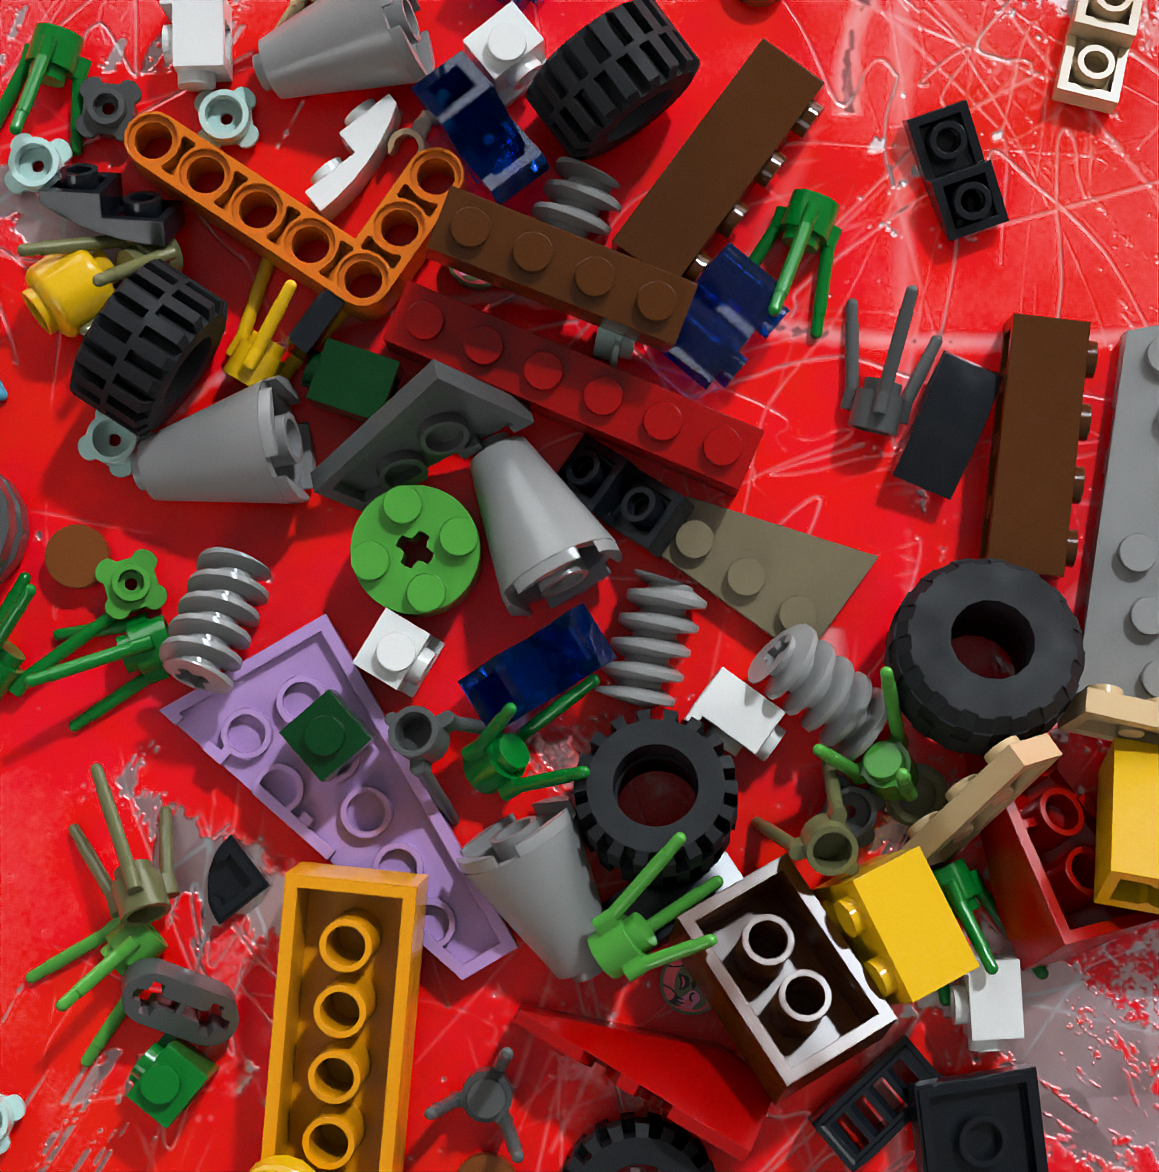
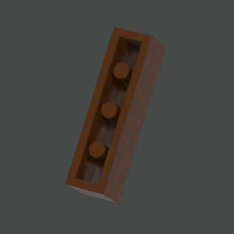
M763 38L612 240L611 249L697 283L713 260L705 252L718 234H722L727 239L733 235L750 210V207L743 203L744 199L756 183L765 189L771 184L788 159L780 152L794 133L803 139L823 113L825 107L817 101L820 98L825 82Z
M452 185L426 250V258L664 353H667L675 346L698 283Z
M1014 313L1003 325L998 371L1003 376L995 399L978 559H986L988 557L1006 560L1005 562L1020 567L1024 566L1039 574L1043 580L1048 581L1064 577L1065 567L1072 568L1075 564L1078 549V531L1069 529L1072 504H1080L1085 483L1084 467L1076 466L1078 441L1085 442L1088 438L1092 416L1091 404L1082 403L1085 378L1092 379L1094 377L1098 360V342L1089 340L1091 322Z

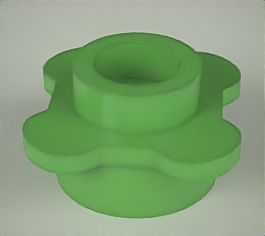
M136 550L131 558L120 561L107 558L97 565L95 578L104 585L108 598L105 603V611L111 618L124 620L130 613L139 612L145 608L158 610L165 604L167 591L158 584L154 571L157 566V558L149 550ZM128 579L136 580V589L128 590L125 587V582Z

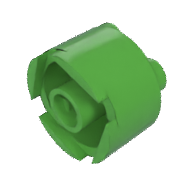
M400 485L381 494L364 509L352 533L350 546L351 566L359 583L376 602L403 616L412 618L430 617L458 606L472 592L482 570V542L472 517L454 497L434 487ZM422 537L429 538L426 547L433 554L432 560L428 564L423 561H417L412 568L406 567L409 557L403 551L404 545L408 541L418 543Z

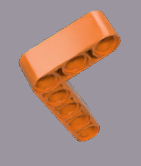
M159 111L144 112L131 120L124 132V145L138 172L148 182L175 200H184V206L261 257L267 259L318 295L321 291L329 290L345 302L342 311L361 321H374L384 317L403 293L408 280L411 281L427 259V245L448 191L440 195L429 194L421 188L423 180L429 175L443 173L454 181L452 186L466 191L463 166L460 159L452 151L442 147H429L419 151L408 163L355 239L169 115ZM158 138H166L172 141L170 150L164 156L157 159H149L143 156L146 146L151 141ZM218 172L224 175L223 183L216 191L199 193L194 190L197 180L203 174ZM269 206L277 210L274 220L268 226L252 228L246 225L247 216L254 208ZM397 224H409L418 230V234L410 244L394 246L385 240L387 231ZM321 240L329 245L327 255L318 262L305 263L297 258L300 247L306 242ZM363 274H372L382 281L379 291L368 298H358L349 292L352 281Z

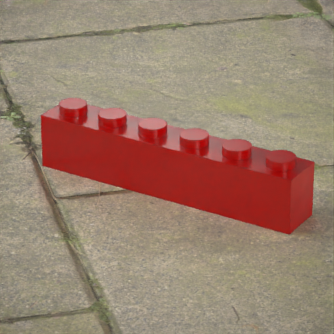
M408 280L383 337L390 352L423 366H426L431 360L435 359L529 403L531 411L733 497H736L764 433V430L410 280Z

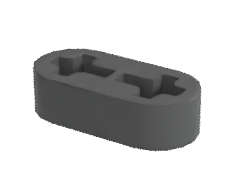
M152 957L134 962L129 965L122 975L120 988L123 1010L129 1018L139 1024L203 1046L219 1045L231 1038L238 1028L240 1019L236 996L228 985L219 980L163 959ZM153 982L161 983L162 994L152 993L148 1000L140 999L139 988L148 990ZM212 1004L220 1006L221 1016L211 1014L206 1022L199 1021L197 1010L208 1011Z

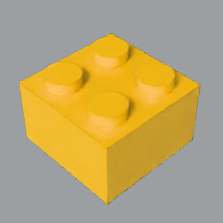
M920 846L873 857L859 864V871L855 875H848L845 872L811 890L888 1005L914 1003L979 967Z

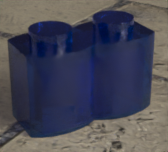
M731 242L721 250L695 282L698 283L675 346L667 353L660 351L707 391L716 382L726 389L749 361L741 352L757 333L765 340L768 339L790 312V309L783 304L778 316L773 317L769 315L768 307L777 281Z

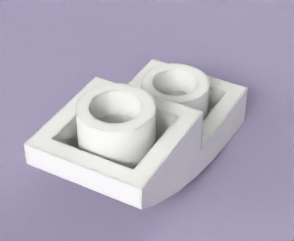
M387 94L377 103L374 99H368L349 113L344 120L347 127L340 131L339 134L346 150L351 156L344 161L340 157L328 161L310 179L313 186L306 190L305 194L316 212L329 222L345 210L361 193L375 175L388 153L387 144L389 138L398 130L401 122L397 103L390 94Z

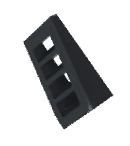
M905 1034L807 1117L812 1126L851 1172H856L911 1121L907 1085L892 1069V1066L902 1059L920 1081L941 1077ZM881 1077L887 1081L904 1101L896 1109H893L873 1086ZM863 1094L884 1118L875 1127L855 1105V1102ZM844 1112L864 1135L855 1144L836 1122Z

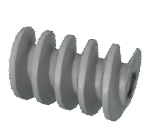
M566 156L558 158L555 163V170L562 179L546 181L543 191L551 202L540 201L535 203L532 208L533 216L537 220L585 239L588 238L590 233L609 236L611 228L599 217L601 210L614 213L621 212L622 205L610 194L613 188L620 189L621 185L613 177L587 163Z
M212 547L205 549L197 558V571L188 579V593L179 600L177 610L179 615L174 617L169 624L168 634L170 637L161 643L159 657L165 671L179 682L196 689L216 694H227L233 689V681L220 670L236 672L241 669L242 658L231 649L244 650L250 647L252 637L241 627L253 628L259 625L260 614L252 606L267 604L269 592L258 582L267 581L271 578V570L257 559L230 548Z
M634 569L633 573L645 582L648 587L628 588L625 597L637 606L640 611L619 614L617 621L630 631L632 635L628 637H612L609 646L623 656L624 659L623 661H607L603 663L601 670L616 681V683L609 686H596L594 691L650 710H654L655 707H674L675 699L665 692L661 685L662 683L682 682L683 674L672 667L669 661L673 658H690L691 650L678 641L677 637L678 634H698L700 627L685 616L686 610L706 609L708 603L697 595L690 586L651 572Z
M806 623L797 624L782 631L760 650L750 664L747 673L749 682L755 684L770 675L771 677L764 689V695L774 700L789 691L783 702L782 710L792 716L806 708L801 718V727L810 732L823 725L819 734V742L826 747H831L841 741L837 752L851 761L861 756L874 743L888 719L882 689L878 687L873 688L871 679L860 671L855 672L853 663L842 655L837 656L835 647L824 639L818 640L816 630Z

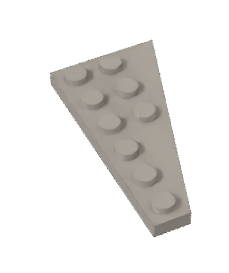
M1159 325L1127 330L1121 337L1111 407L1113 417L1108 449L1105 450L1102 470L1104 480L1100 506L1097 507L1083 604L1085 605L1082 642L1085 651V667L1078 684L1080 686L1076 694L1088 685L1110 684L1123 689L1126 696L1144 700L1159 697Z

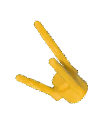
M265 258L261 259L237 333L225 352L230 358L223 371L247 386L277 375L285 377L290 381L295 371L303 364L294 355H291L285 362H282L281 358L286 349L271 340L297 288L294 280H287L259 332L253 330L274 265ZM341 310L317 349L349 316L347 313Z

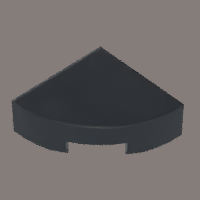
M327 289L325 292L321 291L288 335L287 351L306 364L311 352L317 349L334 324L345 302Z
M231 834L225 839L215 852L208 875V903L219 925L273 884L235 834Z

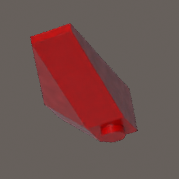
M964 753L968 775L979 774L988 765L984 757ZM1058 759L980 832L996 911L1016 958L1020 959L1022 971L1074 957L1159 921V914L1094 903L1096 820L1092 815L1097 811V807L1086 792L1079 797L1075 794L1056 769L1058 767Z
M523 1003L520 1004L514 1015L513 1022L585 1066L592 1067L596 1062L605 1067L604 1075L613 1081L615 1086L631 1096H638L645 1100H649L652 1095L663 1101L661 1108L669 1113L667 1115L668 1119L745 1163L772 1100L736 1045L731 1050L719 1042Z

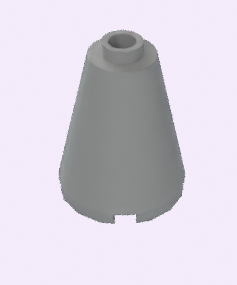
M316 0L260 38L258 41L259 53L252 56V62L256 76L263 89L266 91L273 89L278 97L287 99L421 83L423 80L434 77L435 58L428 30L420 32L414 13L421 10L417 0Z
M280 375L268 377L141 439L137 453H134L131 458L132 475L137 487L142 491L146 490L149 496L156 501L296 504L308 501L311 497L304 490L313 488L310 473L316 468V455L309 422L297 424L291 405L302 403L297 391L285 377Z
M501 432L483 440L485 449L476 453L477 455L471 460L469 468L501 599L511 616L532 615L533 612L529 603L544 598L550 608H554L585 593L603 581L611 573L606 562L611 558L620 563L623 558L616 540L525 437H510L509 433Z
M555 796L531 804L536 813L535 816H527L516 820L514 814L511 813L493 823L463 846L460 852L463 857L465 854L466 858H456V862L466 878L558 979L572 978L575 983H581L594 978L603 971L591 953L587 938L589 934L596 930L591 920L604 912L577 811L569 797Z

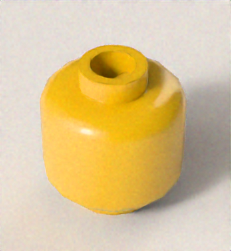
M79 250L72 253L47 255L27 270L25 276L27 289L21 292V296L34 318L48 334L52 335L59 331L68 337H76L80 335L81 327L96 317L115 291L113 285L117 282L96 287L92 283L93 276L114 267V265L102 250H95L91 254L89 251Z

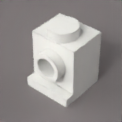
M159 0L161 8L169 21L172 22L170 25H163L162 28L163 57L165 63H173V67L178 74V87L186 91L201 92L215 89L216 82H233L232 8L228 0Z
M513 1L462 40L466 62L505 109L527 92L534 76L547 60L544 38Z
M385 608L352 663L392 688L402 691L413 698L446 644L390 609Z
M724 667L719 668L682 719L686 723H688L691 716L699 721L701 718L711 724L704 735L708 737L715 732L724 742V750L736 757L739 751L744 748L763 762L769 757L786 733V730L778 725V722L786 712Z
M992 954L998 965V972L994 975L988 974L979 956L974 955L979 967L961 976L960 985H951L952 1021L954 1025L963 1024V1033L968 1037V1050L990 1052L1006 1050L1007 1039L1025 1038L1020 959L1011 954Z

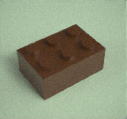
M787 853L677 916L668 938L671 946L707 934H714L717 937V944L715 946L682 958L681 961L774 1105L881 1040L897 1020L896 1015Z

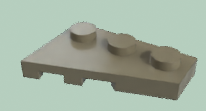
M689 496L686 498L695 507L660 556L771 638L776 637L782 631L794 625L806 623L816 630L818 640L879 557Z

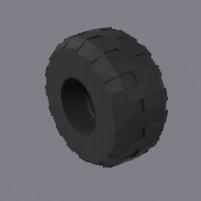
M987 557L986 559L966 558L952 561L949 565L937 570L934 569L922 577L915 588L907 593L896 611L885 643L886 653L883 663L884 667L889 666L893 670L901 712L911 722L912 727L925 738L928 737L944 746L943 748L960 754L969 753L984 757L992 747L1010 736L1016 735L1021 741L1048 733L1070 706L1080 686L1078 684L1085 667V651L1082 642L1083 633L1077 617L1074 616L1067 604V600L1055 587L1053 588L1043 580L1039 574L1024 566L1020 567L1005 562L1006 560ZM964 635L982 636L996 642L1008 653L1015 669V675L1004 679L984 678L969 671L958 660L951 645V640Z

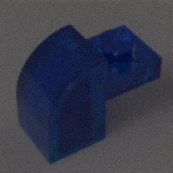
M462 50L411 87L427 117L450 151L460 159L463 168L476 184L480 183L497 204L502 205L550 169L540 149L510 117L493 84Z
M581 603L529 638L497 654L460 679L458 683L486 727L507 703H514L517 706V711L505 726L506 728L573 688L588 676L615 660L617 656L585 604Z

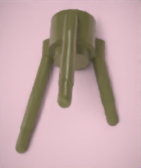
M108 235L25 243L17 247V253L22 257L72 253L79 250L93 251L120 248L116 255V266L93 276L92 283L96 287H102L119 280L124 281L134 271L153 259H161L181 273L184 266L183 254L175 237L166 246L142 244ZM95 318L81 327L80 334L85 337Z
M821 759L828 801L827 813L815 815L809 819L803 826L800 837L797 838L792 837L761 817H754L751 820V825L762 835L787 850L792 860L797 861L807 858L811 867L822 875L836 876L845 872L848 875H855L859 871V865L856 861L859 847L856 837L845 822L848 813L843 805L837 769Z
M94 763L90 768V772L120 865L114 870V881H112L80 825L72 823L68 828L69 834L104 894L111 918L119 917L121 924L124 926H140L152 923L167 915L171 911L169 899L180 895L174 875L172 809L169 806H163L159 812V870L153 868L152 862L148 859L134 860L104 769L101 764Z

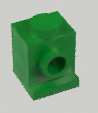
M165 1033L157 1043L155 1042L130 1071L131 1075L128 1079L135 1085L126 1096L167 1129L183 1114L220 1067L189 1041Z

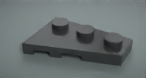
M433 359L310 473L314 493L363 512L375 498L390 489L400 485H416L428 479V467L455 453L466 459L485 449L482 439L502 428L509 426L516 433L533 424L534 419L530 404Z

